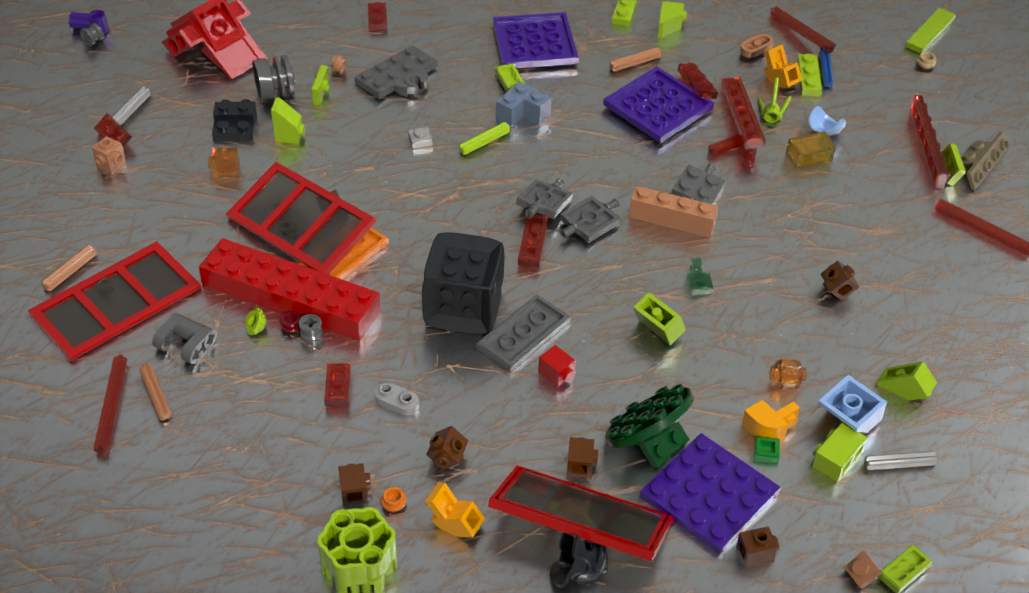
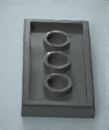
M536 294L478 341L476 349L509 372H512L570 323L571 316Z

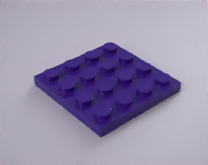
M566 12L493 17V27L502 65L513 63L516 68L578 64L579 57Z
M657 66L603 99L605 107L659 143H662L714 109V102Z
M700 433L640 491V498L660 512L672 515L675 523L718 554H721L739 536V532H742L779 494L781 487Z

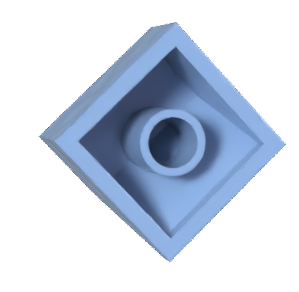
M847 375L818 400V404L855 431L868 433L882 420L887 401L850 375Z

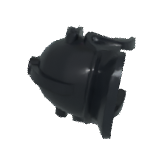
M562 532L559 541L560 557L557 562L553 563L550 569V579L559 588H564L569 581H576L579 585H590L597 582L608 570L606 546L588 540L581 541L580 536L577 534L574 538L571 534Z

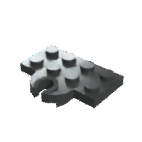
M412 45L354 77L355 84L379 99L393 91L408 97V94L419 92L416 83L420 84L421 88L424 89L429 86L427 73L438 67V60Z

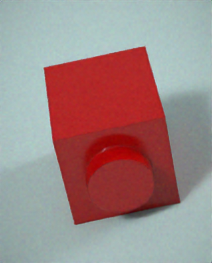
M554 345L539 356L538 372L555 386L560 387L565 382L573 379L576 360Z

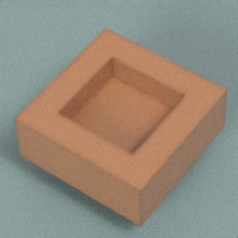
M864 550L844 566L853 580L862 589L882 573V570Z

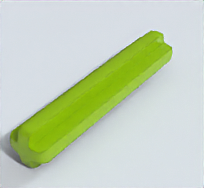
M503 122L459 145L460 153L467 155L508 134L510 126Z

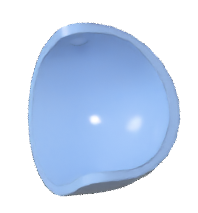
M816 106L809 116L810 127L818 134L824 136L835 135L846 125L845 119L842 118L838 122L833 120L820 106Z

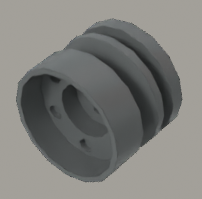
M281 55V65L277 56L273 57L272 66L269 65L266 58L252 61L254 80L260 101L274 99L275 90H278L281 98L285 97V88L288 96L295 95V76L287 55Z

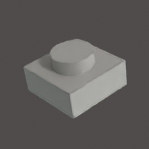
M428 127L408 130L413 149L432 146V137Z

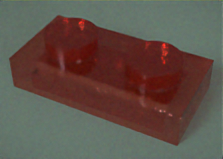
M368 3L369 31H387L386 3Z
M108 113L94 127L103 138L107 136L117 140L123 147L132 138Z
M327 363L325 406H349L351 363Z

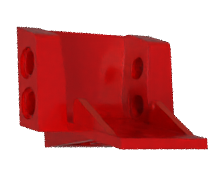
M226 0L207 1L170 23L172 28L166 31L168 38L162 41V44L174 57L202 42L205 46L202 48V52L224 71L230 80L251 69L253 60L268 59L239 21L251 14L241 0H235L229 4Z

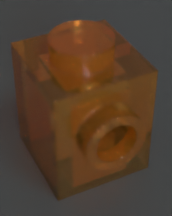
M238 147L212 148V156H208V168L212 169L213 177L239 176L240 160Z

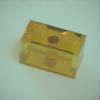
M822 131L788 139L785 154L795 169H801L832 162L836 145L827 133Z

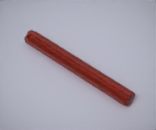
M775 6L770 9V15L821 49L828 53L836 50L834 42L779 7Z
M944 199L937 201L935 205L937 211L1025 255H1029L1028 241Z
M123 355L113 358L93 447L94 451L98 452V454L107 453L128 361Z

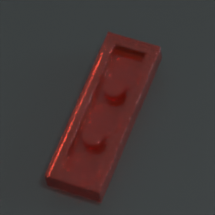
M690 62L687 64L679 63L677 71L699 98L717 99L719 92L696 64Z
M534 215L532 218H526L518 255V265L539 268L548 226V216Z

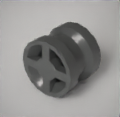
M96 23L90 24L89 28L80 30L82 40L89 47L93 46L96 41L104 40V33Z
M307 314L300 318L301 339L307 343L319 341L323 337L321 318L315 314Z

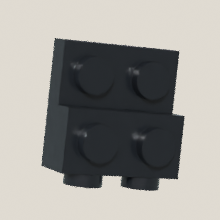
M228 99L215 102L212 130L213 140H254L257 117L256 103L248 99H243L241 102H231Z

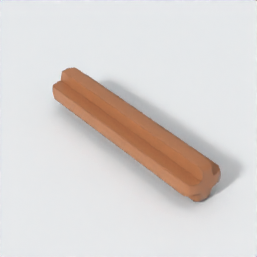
M655 47L611 61L609 67L612 72L652 61L661 57V50Z
M91 245L84 247L41 282L42 287L48 292L52 291L97 254L96 249Z
M149 363L141 365L139 368L140 374L158 418L161 421L170 419L172 416L171 410L152 365Z

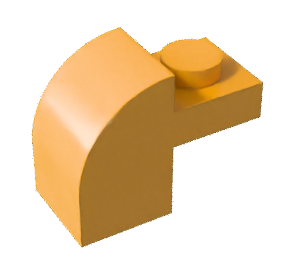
M777 44L764 51L768 67L763 70L770 82L774 84L775 78H779L778 87H790L802 81L798 62H787L783 44Z
M762 399L744 411L741 425L753 437L775 438L783 441L786 438L787 430L797 423L800 407L793 401L775 412Z
M445 482L437 483L425 500L434 513L431 518L432 522L441 530L456 537L473 538L485 520L473 501H458Z

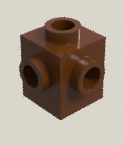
M838 260L820 273L824 280L822 283L824 288L840 300H844L859 288L853 277L856 275L854 270L848 264L843 265Z
M453 426L435 432V435L429 442L430 446L426 455L442 469L456 466L463 460V453L469 440Z

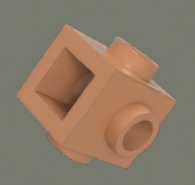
M106 136L92 147L96 166L111 174L126 163L123 146L117 140Z

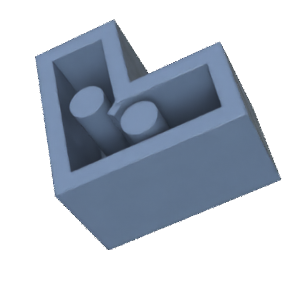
M519 81L496 101V120L501 123L506 122L511 128L522 118L540 125L551 115L552 97Z

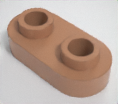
M758 34L741 43L740 53L746 58L756 57L771 48L774 40L768 34Z

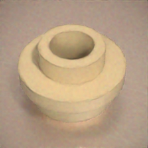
M922 52L917 58V63L924 69L933 68L936 65V57L931 52Z

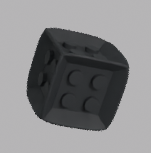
M445 232L436 235L427 258L422 284V314L427 325L442 330L468 334H488L491 332L500 305L501 287L504 279L505 253L502 242L488 237L463 233Z

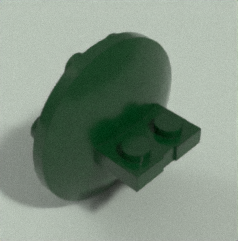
M678 384L671 389L664 386L648 399L640 403L636 401L629 404L625 408L627 412L609 421L611 426L605 435L607 443L612 448L639 445L652 468L660 467L671 457V454L678 451L690 440L679 420L693 404V393L689 388L683 387L682 384Z

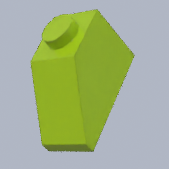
M662 1L658 38H663L681 30L682 22H686L687 11H683L684 3Z
M276 98L271 110L275 142L299 144L301 136L305 135L306 130L305 124H302V115L281 98Z
M924 361L885 368L876 383L879 387L911 401L928 398L932 394L937 381Z

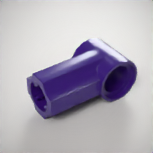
M94 10L90 13L71 12L69 15L68 23L70 28H89L90 24L96 23L104 34L109 31L107 19L102 10Z

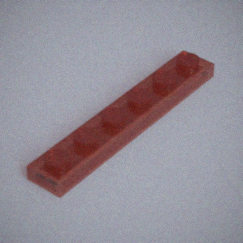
M741 77L721 78L722 89L745 149L765 147V137Z
M914 95L910 112L935 190H943L946 181L949 180V169H946L945 157L941 154L940 142H937L936 130L933 129L932 118L927 112V103L924 102L922 95Z

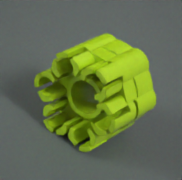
M366 507L363 509L337 510L331 515L330 521L318 536L321 572L323 575L326 574V578L335 581L337 593H348L347 587H350V593H359V585H362L364 593L372 592L371 585H374V593H382L384 591L385 575L387 576L392 573L393 567L397 568L395 530L389 526L377 509Z

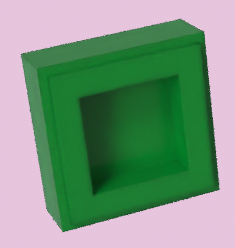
M755 436L754 461L779 463L780 439Z

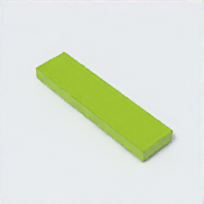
M939 7L906 42L905 47L921 54L954 21L956 14Z

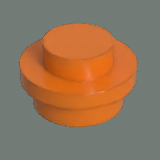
M397 487L388 488L381 496L382 507L390 512L400 511L406 505L405 493Z

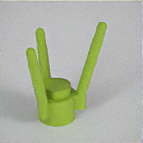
M775 78L772 101L765 108L762 98H758L761 111L760 117L764 118L768 123L782 120L783 113L792 98L788 96L780 110L776 103L779 78Z

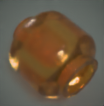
M780 359L770 368L771 383L775 384L780 390L799 389L807 378L806 368L797 359Z

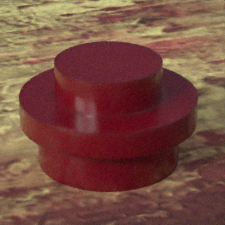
M294 311L284 313L280 319L281 329L288 333L297 332L300 330L299 320L301 316Z

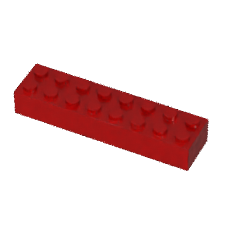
M224 238L218 242L198 266L203 286L281 314L294 311L301 317L307 314L318 315L322 320L323 329L357 341H361L381 312L380 292Z

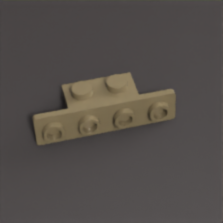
M999 132L993 141L983 142L978 140L973 142L961 156L964 168L968 170L967 178L971 190L978 188L1008 150L1009 141L1005 136V132Z

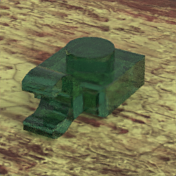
M700 257L691 258V273H687L686 278L690 295L712 294L713 284L709 271L702 272Z

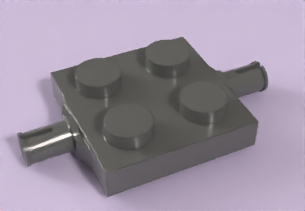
M688 164L674 185L671 194L713 204L723 189L726 180L712 175L715 171L714 165L711 167V164H708L705 171Z
M560 178L552 184L535 179L517 197L516 205L526 209L525 216L527 218H532L535 213H539L544 217L554 219L570 203L573 193L561 188L564 185V181L560 180Z
M590 196L560 214V220L568 227L560 231L561 236L567 238L569 235L576 233L586 242L590 243L620 224V217L612 211L620 206L619 201L613 199L606 204Z

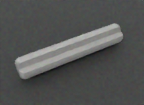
M141 87L109 119L110 125L119 128L151 95L150 89Z
M934 451L870 455L865 457L864 464L867 470L933 466L937 463V456Z

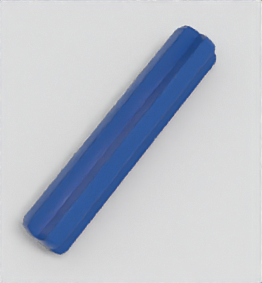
M821 47L819 58L822 83L825 88H831L834 79L830 49L828 47Z

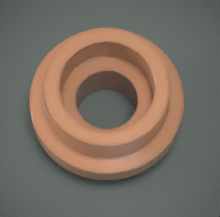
M342 55L333 58L330 65L333 73L338 72L341 74L344 70L347 60Z

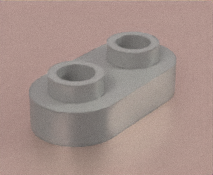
M390 382L381 383L375 388V400L379 405L405 416L413 415L419 410V397L414 392Z

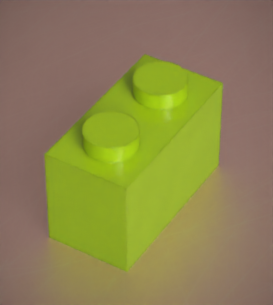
M650 292L633 307L639 322L669 345L674 343L686 331L681 316Z
M842 422L836 430L834 428L830 430L824 444L819 443L813 452L815 458L812 467L838 482L863 453L868 437Z

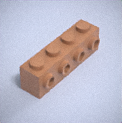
M636 186L630 202L629 218L711 238L716 225L719 206Z

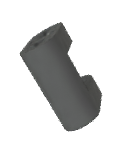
M174 313L154 334L152 345L162 351H168L180 337L186 339L188 342L182 348L181 359L188 363L196 364L215 343L217 332L178 313Z

